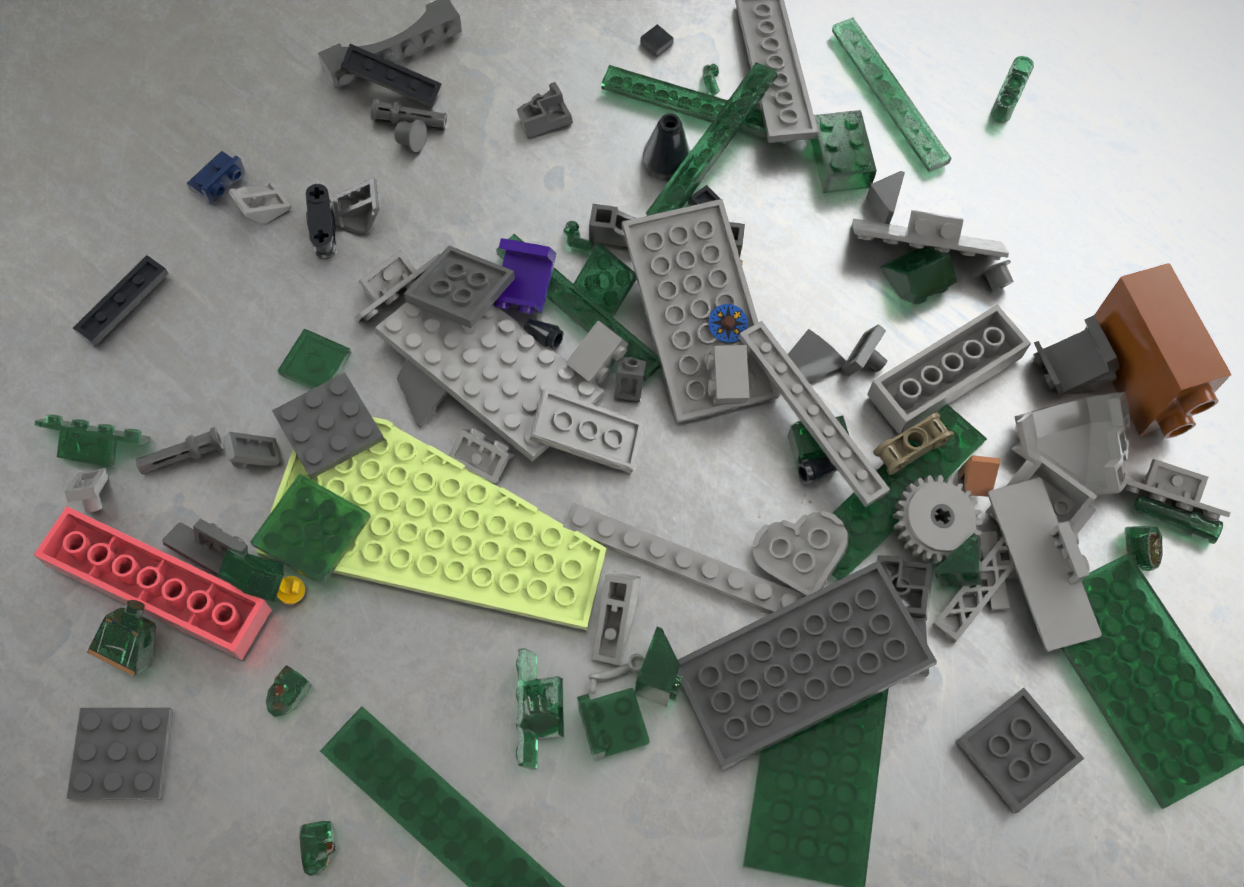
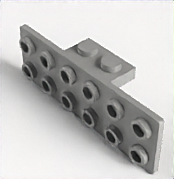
M911 210L908 227L853 219L852 221L854 234H857L858 238L863 240H873L874 237L883 238V241L889 244H898L899 241L908 242L909 246L915 248H924V245L934 246V249L940 252H949L950 249L959 250L960 254L966 256H975V253L985 254V257L991 260L1009 257V251L1001 241L961 235L964 222L962 217Z
M1035 478L989 491L988 497L1045 650L1050 652L1101 637L1102 633L1082 584V581L1089 576L1090 567L1088 560L1084 555H1081L1078 547V534L1074 528L1071 529L1069 521L1058 522L1042 479Z

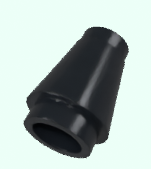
M530 318L523 327L529 335L533 336L545 348L549 347L555 350L563 340L564 332L560 330L558 325Z
M827 456L804 459L797 467L800 480L804 484L811 485L838 471Z

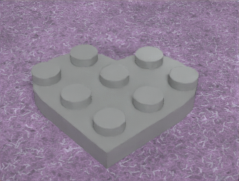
M826 511L813 512L807 516L805 514L795 524L785 520L774 522L770 525L766 524L756 533L752 543L753 556L758 566L770 576L805 597L824 588L848 546L849 536L843 522L834 514Z

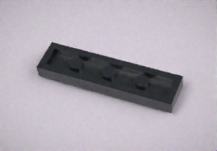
M349 44L341 64V69L431 108H433L442 85L438 81L353 44Z
M146 255L73 327V330L95 347L169 274L167 269Z

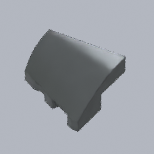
M556 82L549 84L550 90L544 95L537 93L530 102L524 103L517 109L527 138L573 123L572 115L564 103L562 92Z
M810 329L805 332L788 353V356L808 382L820 380L834 370H841L846 362L830 344Z
M409 360L405 362L397 376V381L404 393L415 423L421 428L436 412V406L449 393Z
M878 555L877 561L881 563L911 617L926 618L928 620L933 563L904 561L903 557Z

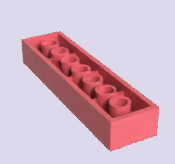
M67 506L34 553V556L45 566L125 605L132 607L134 600L142 602L145 605L143 609L144 614L241 661L272 611L265 600Z

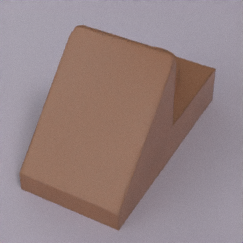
M972 455L958 470V480H964V493L970 490V495L988 497V492L994 489L1000 458Z

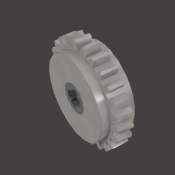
M929 475L924 481L919 478L914 482V485L911 483L905 488L906 491H903L898 496L902 501H898L894 506L900 510L893 514V518L899 519V523L894 525V529H901L902 533L898 536V539H906L905 549L911 546L914 548L913 556L922 553V561H927L932 557L933 564H937L941 560H943L944 564L952 561V558L956 561L962 558V554H968L971 551L969 547H973L978 543L974 538L980 536L982 532L977 530L976 527L981 526L983 521L977 520L976 516L982 512L981 510H975L974 505L978 501L970 500L971 491L969 490L964 493L961 490L962 483L954 486L953 478L943 482L942 475H939L934 480Z

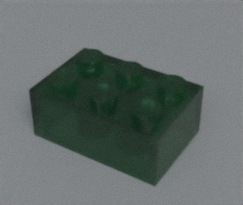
M853 110L814 115L818 136L817 139L810 140L823 193L869 188L870 184L874 181L877 169L862 111Z

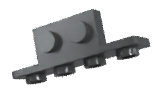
M201 518L193 526V529L181 522L177 523L162 539L163 545L255 596L271 579V573L249 561L248 545L237 536L232 537L225 533L218 525L214 523L209 524Z

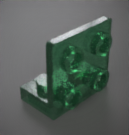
M633 688L591 700L589 694L577 697V706L593 761L649 745L650 740Z

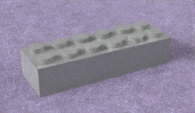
M997 304L873 380L867 395L896 432L901 434L1020 360L1028 350L1031 342Z

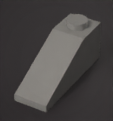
M615 571L605 575L592 660L621 665L637 606L641 582L640 576Z

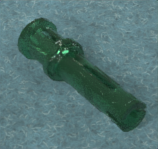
M1142 495L1138 496L1133 507L1134 512L1183 529L1186 535L1191 536L1194 534L1208 539V542L1211 544L1217 542L1223 529V521L1217 520L1215 522L1201 517L1200 513L1196 511L1187 513Z

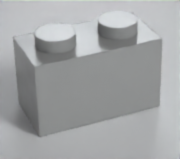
M597 321L565 363L590 383H602L610 374L609 369L614 362H618L625 355L628 343L606 325Z
M747 345L714 346L710 354H707L706 359L707 370H711L712 380L708 381V395L713 397V405L745 404L750 398Z

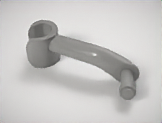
M636 653L631 655L628 663L623 666L590 674L588 677L591 679L589 693L595 694L597 680H610L628 672L633 674L641 673L642 668L634 667L631 663L635 660L643 661L644 657Z

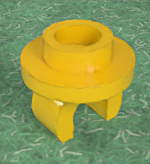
M296 576L279 578L276 587L277 597L285 604L299 602L305 595L303 581Z

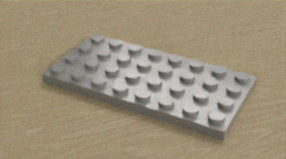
M723 199L622 221V229L676 422L689 421L779 398V391L748 350L750 394L748 401L745 404L713 405V397L708 395V381L712 380L711 370H707V354H710L714 346L744 345L741 340L727 343L713 336L709 328V317L712 311L720 305L732 304L744 311L748 319V328L758 323Z
M408 302L375 327V333L444 388L451 396L532 462L549 447L529 439L543 388L593 405L604 395L602 388L595 383L592 384L566 364V360L551 348L542 346L523 329L522 325L503 310L495 308L494 303L472 328Z

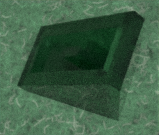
M973 533L934 569L937 583L940 586L982 585V549L978 535Z

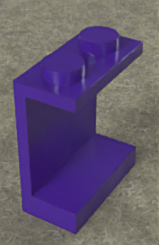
M501 238L498 248L505 253L502 266L513 270L515 279L494 302V307L504 311H509V307L517 308L519 313L525 315H533V312L543 313L557 253L549 246Z

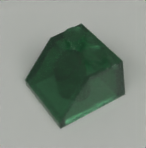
M926 247L917 248L880 266L881 272L899 297L913 304L923 303L928 297L943 293L948 290V287L957 283L951 255Z
M658 626L638 674L634 695L667 707L670 699L676 700L683 677L678 675L680 664L663 629Z

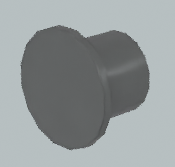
M419 119L412 123L399 122L394 133L396 142L408 145L413 152H419L425 145L427 138L425 123Z
M1011 260L999 262L979 273L980 276H986L992 291H997L1014 283L1007 267Z

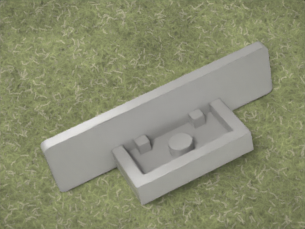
M399 250L360 279L358 282L374 302L356 315L355 319L359 321L364 317L368 321L379 312L376 307L383 302L388 306L399 297L396 292L403 287L408 290L417 280V277L425 272L440 254H437L416 270L402 251Z
M1152 459L1144 484L1127 479V484L1123 488L1137 494L1139 489L1150 492L1149 498L1165 502L1166 498L1176 500L1175 506L1192 511L1193 506L1203 509L1202 515L1219 520L1221 515L1230 517L1231 512L1200 502L1209 476L1156 459Z

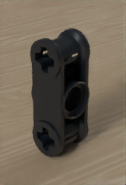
M313 184L307 188L305 193L309 238L315 255L320 259L327 260L332 258L337 251L335 217L328 189L322 184Z

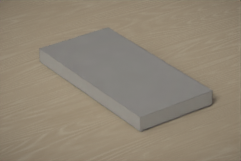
M543 388L529 439L631 474L635 468L644 422Z

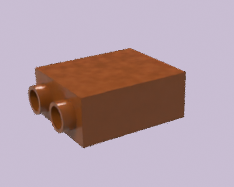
M1170 262L1121 276L1094 314L1119 362L1120 369L1115 371L1117 379L1112 381L1117 393L1126 392L1130 418L1139 436L1161 430L1166 439L1177 437L1196 426L1192 416L1209 410L1219 402L1215 392L1232 374Z

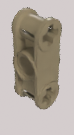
M938 412L931 414L922 422L893 439L883 442L873 451V454L879 456L888 468L886 472L889 475L900 471L907 464L931 450L941 447L953 438L954 433L947 430L941 422V416ZM908 441H916L919 447L911 446Z

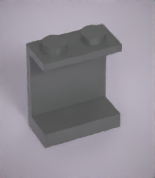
M1094 315L1084 319L1087 329L1043 349L1039 340L1034 342L1037 352L1033 356L1039 368L1045 367L1047 374L1043 376L1049 388L1055 387L1059 396L1120 369L1117 356Z

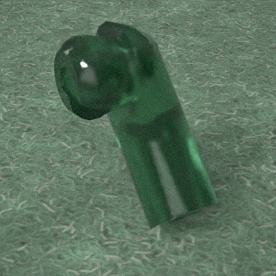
M707 64L702 69L703 83L709 96L720 92L715 79L719 74V68L716 64Z
M568 221L563 229L567 245L590 254L594 242L581 238L578 230L579 224L575 221Z

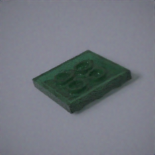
M299 473L250 543L255 548L317 584L324 586L371 518V515L364 509Z

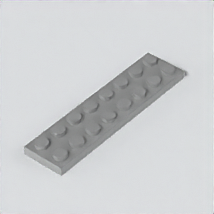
M735 0L768 143L817 139L818 128L785 1Z

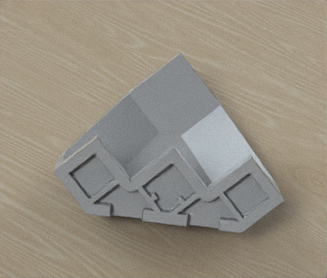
M1126 392L1085 396L1014 416L1016 422L1015 434L1019 442L1012 450L1034 464L1040 456H1043L1095 495L1120 493L1126 486L1127 474L1123 472L1122 467L1123 461H1128L1129 441L1125 435V428L1130 427Z

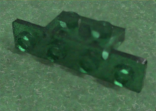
M47 414L45 418L35 420L34 426L60 431L57 458L107 467L114 466L117 441L141 445L150 442L151 437L141 435L142 431L138 429L119 431L115 430L116 426L98 424V427L91 426L89 421L82 419H72V422L63 421V416Z
M522 648L518 649V659L516 661L518 672V687L516 689L518 701V716L516 718L518 746L516 748V758L519 767L537 770L538 740L564 737L563 678L555 676L537 679V654Z

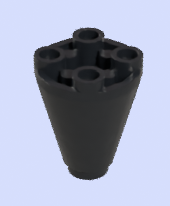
M672 113L661 117L643 151L645 167L658 180L677 177L687 172L692 159L683 124L680 118Z

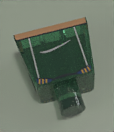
M129 600L125 608L121 607L107 614L100 624L87 653L134 677L150 668L153 662L157 626L155 622L142 616L145 605L137 600Z

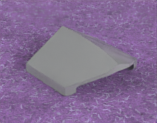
M269 183L268 186L233 188L229 191L230 196L245 217L262 224H267L291 209V205L275 183Z

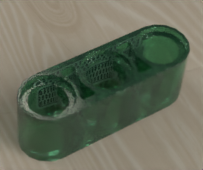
M1021 55L1015 57L990 113L991 117L997 122L1004 123L1009 121L1016 109L1034 69V62L1028 56Z

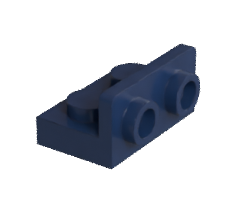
M221 151L187 182V186L211 205L217 198L223 196L225 191L234 182L240 180L246 171L241 158L238 156L232 158Z

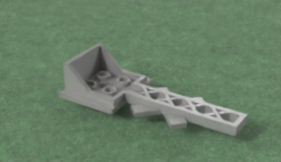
M1040 456L1034 464L1027 460L1007 486L1041 478L1058 522L1069 521L1071 529L1074 528L1078 534L1096 511L1091 504L1097 495L1043 456ZM990 506L986 513L997 521L993 508ZM996 531L982 532L978 536L982 562L952 566L955 583H966L932 626L954 643L957 642L988 601L990 602L991 611L1010 608L1005 579L1018 578L1007 546H1002L1005 540L1002 536L998 541ZM1008 552L1009 560L1001 561L1000 553ZM986 580L987 586L981 587L980 581ZM975 594L977 606L964 608L962 596ZM959 615L960 628L956 633L942 623L946 616Z

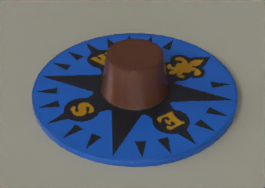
M723 304L712 311L709 317V328L713 336L718 340L727 343L740 340V333L748 329V319L741 308L732 304Z

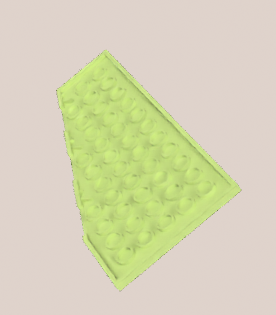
M372 417L383 434L384 441L313 479H310L294 449L292 450L256 552L258 556L587 631L604 564L606 547L577 530L575 532L539 511L536 506L505 488H500L483 477L467 470L464 464L433 446L424 444L385 419Z

